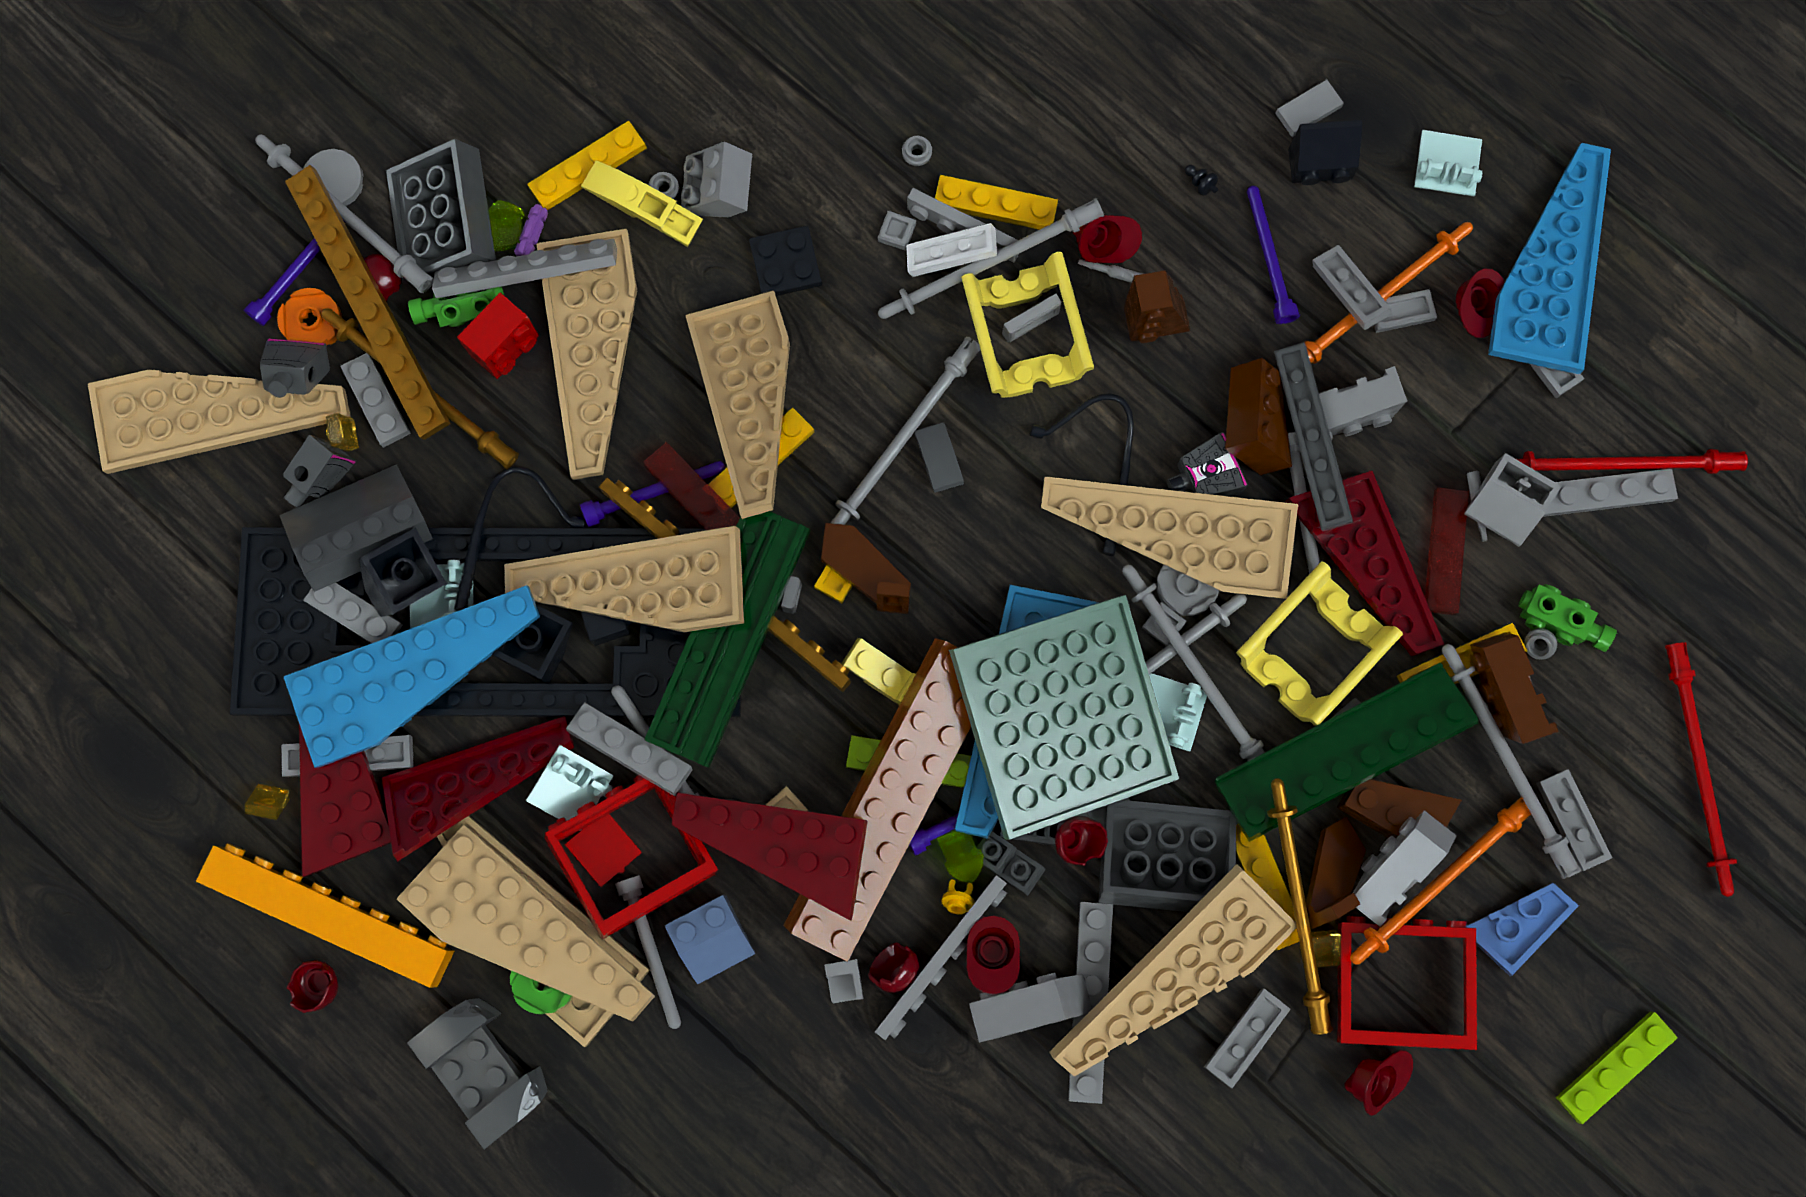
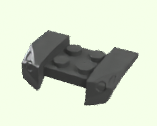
M476 998L465 1000L448 1010L409 1040L407 1044L425 1069L431 1067L469 1119L465 1122L466 1126L485 1150L531 1112L542 1101L548 1091L541 1066L522 1076L486 1026V1024L502 1013L487 1002Z

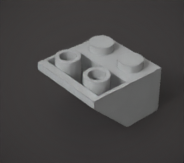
M721 142L686 156L681 206L697 216L728 218L747 211L752 153L727 142Z
M1505 453L1494 463L1464 514L1519 547L1544 516L1560 490L1561 485Z

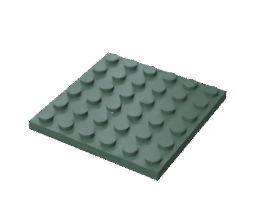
M1126 595L1111 598L949 650L1004 839L1010 840L1179 779Z

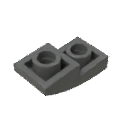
M944 422L914 431L934 493L963 485L964 480Z
M992 831L988 838L981 840L971 855L972 858L1027 896L1046 870L1042 865Z

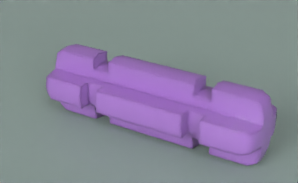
M539 204L531 207L528 214L529 220L525 222L519 238L520 243H517L514 251L516 256L527 255L535 250L534 245H537L536 243L539 240L544 226L543 221H546L548 216L547 208H543Z

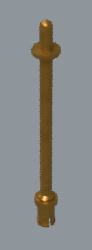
M323 309L321 313L323 319L338 330L336 339L341 342L350 339L380 363L368 338L357 330L359 322L356 319L351 318L345 321L332 309ZM434 391L446 416L477 440L480 452L483 454L488 453L506 469L516 462L519 453L501 441L499 434L495 431L485 432Z
M1275 778L1271 782L1275 808L1268 810L1267 814L1268 817L1277 818L1308 987V991L1303 997L1304 1006L1308 1007L1311 1032L1316 1035H1322L1333 1030L1327 1005L1330 1002V997L1328 993L1321 989L1290 819V816L1298 811L1296 806H1288L1284 782L1280 778Z

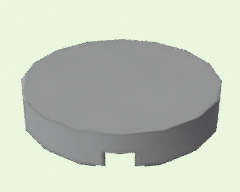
M328 149L320 151L313 155L304 166V168L309 165L314 167L326 189L345 206L354 202L362 192L363 170L355 158L343 150Z
M1166 565L1162 566L1157 577V593L1160 601L1180 616H1195L1205 612L1209 605L1215 602L1219 593L1218 589Z

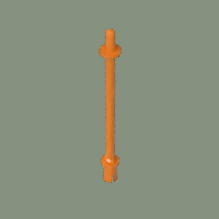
M1464 222L1450 234L1440 231L1437 234L1438 243L1377 292L1384 300H1387L1444 253L1450 255L1457 254L1459 251L1457 243L1471 233L1473 225L1470 222ZM1351 313L1316 341H1305L1311 363H1318L1321 360L1322 351L1358 323Z
M1520 797L1508 809H1502L1497 814L1498 822L1381 928L1377 931L1371 927L1367 928L1364 931V936L1367 940L1351 954L1350 960L1356 965L1361 964L1376 950L1380 953L1387 952L1389 950L1387 940L1506 832L1516 833L1520 830L1522 822L1531 815L1523 798Z

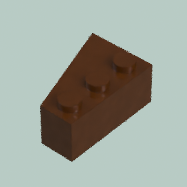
M1166 270L1134 275L1124 305L1130 340L1149 343L1157 340L1160 336L1189 332L1190 326L1182 294L1179 295L1178 288L1174 287L1173 281Z
M1263 358L1231 368L1225 449L1259 475L1292 467L1280 372Z
M1504 632L1470 644L1473 653L1470 655L1471 664L1476 669L1475 671L1479 673L1481 680L1479 685L1481 697L1488 704L1489 711L1503 737L1525 744L1559 732L1555 722L1548 723L1541 705L1547 703L1543 693L1536 695L1530 679L1534 671L1518 635Z
M1370 779L1345 792L1337 808L1383 836L1389 838L1392 835L1396 838L1400 835L1398 831L1409 817L1416 819L1424 810L1447 828L1462 800Z

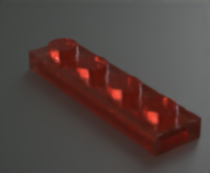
M667 442L643 461L647 470L706 531L737 526L740 517Z
M1436 488L1434 490L1425 594L1430 611L1434 613L1449 615L1459 613L1467 519L1464 513L1468 507L1469 491Z

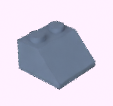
M725 895L665 925L680 958L697 984L756 954Z

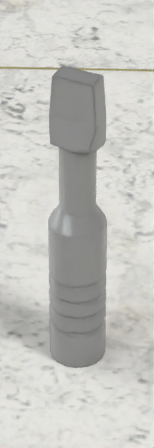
M1079 259L1078 264L1086 266L1091 270L1104 272L1110 277L1131 283L1134 275L1143 274L1119 266H1107L1100 263L1087 262L1083 259Z
M1479 471L1467 473L1471 501L1481 486ZM1478 523L1481 541H1487L1486 527Z

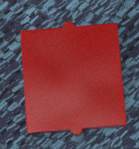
M610 814L586 826L565 844L600 887L604 886L618 873H624L625 867L642 853Z

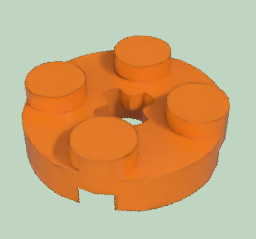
M304 288L290 295L291 298L285 305L282 303L278 311L277 322L280 332L287 340L326 343V346L337 341L336 335L338 330L324 320L321 315L323 309L329 308L342 317L339 306L329 295L316 288ZM312 312L317 317V320L313 325L308 326L307 323H303V319L308 318V313Z

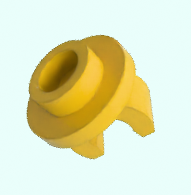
M951 879L947 892L942 896L943 906L949 912L957 915L968 912L974 905V899L971 897L973 891L972 883L967 884L965 892L955 890V880Z

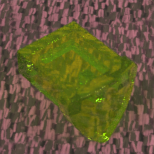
M498 200L488 210L494 250L496 252L516 248L517 243H520L519 238L523 230L522 219L525 218L524 211L512 203Z
M953 831L938 837L937 841L946 859L945 867L947 871L960 881L973 883L982 869L983 853L981 849L976 848L971 835Z

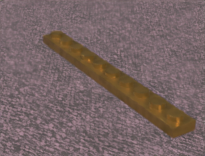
M309 165L285 182L418 436L426 440L451 423L317 170Z
M606 478L599 486L604 495L657 539L677 536L680 533L679 529L668 520L661 523L655 518L654 514L656 511L644 500L637 503L632 499L630 495L633 492L620 480L614 484L610 479ZM775 616L773 617L768 631L840 691L844 692L851 683L850 678L846 676L849 670L837 660L830 663L822 656L825 651L813 640L810 639L806 643L798 636L801 631L789 620L786 619L782 623Z

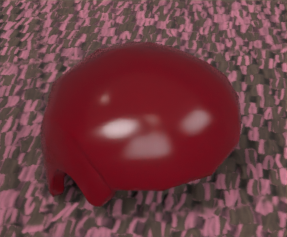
M373 253L365 257L364 261L387 301L390 295L399 291L402 278L394 273V264L381 253Z
M1086 816L1069 818L1059 826L1055 835L1057 854L1065 862L1085 866L1088 860L1101 858L1108 844L1106 829L1100 822Z
M893 943L875 957L869 967L868 976L872 982L885 992L902 991L916 978L919 970L917 955L908 946L903 947L899 943Z
M320 960L303 962L293 971L290 982L287 985V989L292 996L290 1005L296 1010L306 1013L322 1010L332 1003L338 992V980L333 968Z

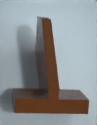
M825 523L821 562L877 604V611L908 614L911 583L854 526Z
M1347 817L1323 829L1320 834L1306 899L1310 930L1336 920L1360 905L1356 895L1351 892L1366 849Z

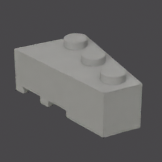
M1395 366L1385 369L1386 373L1381 378L1367 381L1366 377L1356 380L1357 385L1340 390L1336 387L1319 393L1331 440L1333 435L1344 433L1345 436H1351L1361 432L1364 426L1373 424L1374 428L1392 422L1391 418L1407 402Z
M1425 810L1416 819L1409 817L1399 829L1400 835L1396 838L1391 835L1379 850L1381 853L1378 856L1371 854L1361 866L1364 873L1353 892L1360 902V905L1356 908L1379 927L1387 920V915L1395 902L1401 905L1407 898L1405 893L1416 882L1421 883L1443 860L1456 838L1453 832Z
M1051 973L1037 977L1038 984L1028 987L1027 981L1014 984L1008 993L1001 995L979 994L981 1000L969 1003L979 1043L1087 1015L1092 1010L1083 974L1057 979L1056 974Z

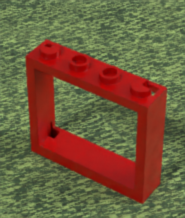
M640 775L633 779L635 784L626 789L618 786L605 794L607 799L595 805L594 801L583 805L576 811L578 815L568 821L565 817L556 820V823L548 826L549 831L545 833V840L602 940L711 878L718 871L703 842L678 829L699 866L611 917L603 919L559 841L655 789L671 819H673L676 796L671 795Z
M1346 916V923H1338L1337 1042L1477 1050L1476 928H1467L1466 921H1446V927L1433 926V920L1413 919V925H1403L1393 934L1463 938L1464 1035L1351 1029L1350 956L1352 933L1364 934V931L1370 927L1377 931L1391 918H1387L1380 927L1377 924H1367L1366 917Z

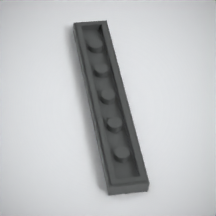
M1303 342L1274 351L1321 530L1326 531L1354 523L1306 344Z

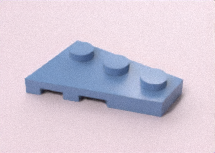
M1552 883L1468 925L1467 928H1476V945L1509 976H1512L1579 905Z

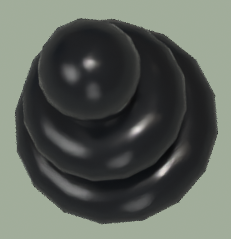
M1188 165L1185 168V173L1193 177L1192 184L1198 187L1200 195L1205 196L1211 191L1213 193L1218 191L1216 187L1218 176L1216 173L1208 174L1206 169L1197 171L1194 165Z

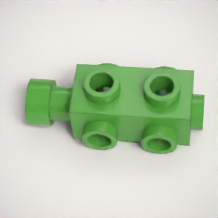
M501 286L486 289V291L482 292L474 291L455 295L456 298L452 299L447 297L435 298L433 294L431 299L422 300V298L409 300L408 307L415 325L428 322V318L437 317L440 327L448 325L450 327H457L463 325L466 321L474 320L499 293L504 295Z
M1539 584L1532 591L1526 590L1518 607L1523 609L1520 617L1526 619L1525 625L1532 630L1537 628L1547 629L1555 634L1557 642L1566 646H1572L1573 643L1578 645L1585 640L1592 642L1593 647L1603 652H1606L1611 646L1617 630L1606 624L1601 626L1594 623L1598 612L1591 610V606L1585 601L1575 598L1571 600L1560 595L1561 591L1558 588L1547 584L1543 586ZM1543 601L1552 605V609L1546 610L1543 607ZM1572 616L1581 619L1580 625L1573 622Z

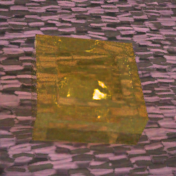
M339 413L326 416L328 426L326 433L331 446L345 451L358 449L359 445L354 419Z
M258 784L245 803V814L277 820L290 800L289 790Z
M1336 930L1311 932L1317 967L1339 965L1341 935Z

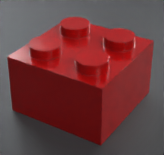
M499 293L457 338L468 354L492 376L498 379L501 375H506L513 369L516 363L515 360L523 352L527 353L534 347L537 341L536 338L539 335L528 316L502 293Z

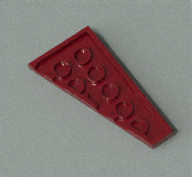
M1373 471L1342 480L1354 522L1348 525L1322 531L1311 491L1285 500L1286 503L1298 504L1297 517L1385 625L1395 626L1401 630L1403 635L1398 641L1411 656L1444 645Z
M566 716L382 777L392 852L397 861L403 859L547 766L559 745L568 750L573 749L572 734L566 729L569 725Z
M299 724L302 877H307L390 844L391 838L387 812L373 773L370 770L365 752L362 751L320 768H314Z
M677 793L672 819L674 827L840 916L852 920L867 820Z

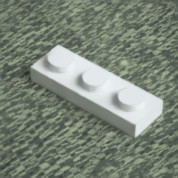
M989 223L907 244L908 273L915 277L997 256L995 227Z

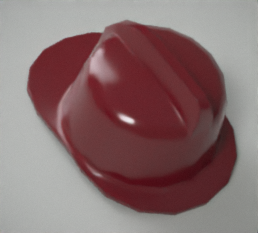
M1104 215L1079 227L1080 231L1073 232L1076 236L1081 256L1087 262L1092 263L1125 262L1138 251L1142 242L1140 225L1133 218L1127 216Z
M1493 269L1477 271L1470 280L1465 281L1458 288L1456 293V306L1463 326L1475 338H1484L1491 334L1495 301L1505 283L1501 275Z
M998 916L983 917L975 922L969 931L967 939L968 978L974 987L983 993L992 995L1004 993L1012 988L1018 979L1020 970V941L1018 932L1013 924L1005 918Z
M1399 1050L1385 1060H1362L1345 1082V1089L1364 1104L1367 1114L1370 1116L1376 1115L1406 1087L1413 1071L1412 1055L1406 1050Z

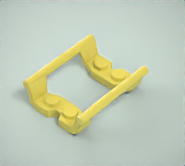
M1062 252L1053 253L1044 265L1020 270L1019 277L1014 281H1008L1002 275L978 280L972 273L961 277L992 393H999L1001 398L1031 393L1036 382H1046L1052 388L1079 380L1087 371L1094 369ZM1059 285L1074 338V344L1069 356L1061 357L1057 354L1039 356L1019 361L1013 364L1009 370L1002 372L995 358L982 306L1001 309L1037 300L1042 293Z
M1323 561L1316 566L1236 652L1241 658L1240 664L1250 676L1262 687L1266 685L1276 686L1280 692L1278 701L1295 717L1303 722H1311L1315 726L1320 725L1403 635L1401 630L1395 626H1383L1365 609L1361 611L1350 609L1348 606L1350 595L1331 579V568ZM1308 594L1317 603V610L1321 616L1344 637L1351 641H1359L1371 649L1330 695L1318 697L1317 699L1311 694L1310 685L1290 665L1279 656L1268 655L1264 651L1270 634Z

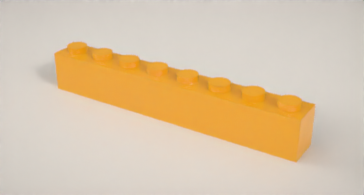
M227 843L225 847L213 845L196 882L429 988L438 987L454 951L447 948V943L442 942L437 936L430 934L428 939L417 934L419 929L413 925L401 921L398 926L389 922L390 916L382 911L372 908L369 913L360 909L361 902L342 895L340 900L331 896L332 889L316 882L309 886L301 882L303 877L300 874L287 869L283 873L272 869L273 862L256 856L254 860L243 856L245 850L230 843Z

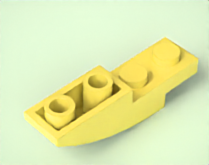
M597 160L581 185L588 192L631 217H637L686 247L689 246L703 222L702 218L678 205L676 200L638 179Z
M857 638L841 663L849 671L863 679V682L898 705L901 704L916 675L862 638Z

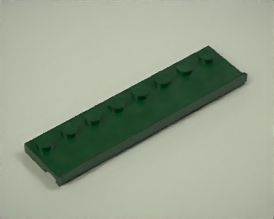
M770 511L744 519L740 516L736 526L740 529L744 623L690 632L644 741L706 767H710L810 533V529L806 526L785 519Z
M1438 663L1217 777L1215 784L1250 842L1278 827L1277 818L1268 817L1267 814L1268 810L1275 808L1271 789L1273 779H1282L1288 806L1293 805L1297 807L1298 812L1290 816V819L1293 820L1476 725L1479 719L1444 669L1443 664Z

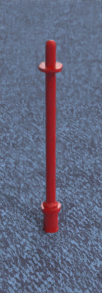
M1709 449L1701 456L1535 458L1532 451L1524 452L1523 459H1517L1535 471L1703 468L1708 474H1717L1719 471H1745L1748 465V456L1745 451L1719 452L1717 449Z
M1687 643L1669 644L1665 646L1671 668V673L1668 674L1669 680L1678 686L1714 861H1709L1706 864L1707 867L1716 866L1721 893L1726 897H1730L1734 894V886L1729 864H1736L1737 859H1728L1691 687L1693 677H1696L1695 670H1691L1686 647Z

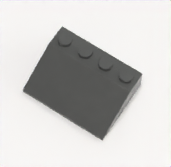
M453 139L386 170L398 253L401 255H411L416 259V264L433 279L435 272L445 267L457 268L468 266L477 261L490 262L496 260L478 148ZM404 277L402 278V283H410Z
M397 464L279 515L297 561L314 592L360 572V557L415 527L424 543L433 539Z
M1119 800L1108 804L1104 827L1107 831L1108 844L1101 857L1098 903L1190 912L1236 865V819L1231 811Z

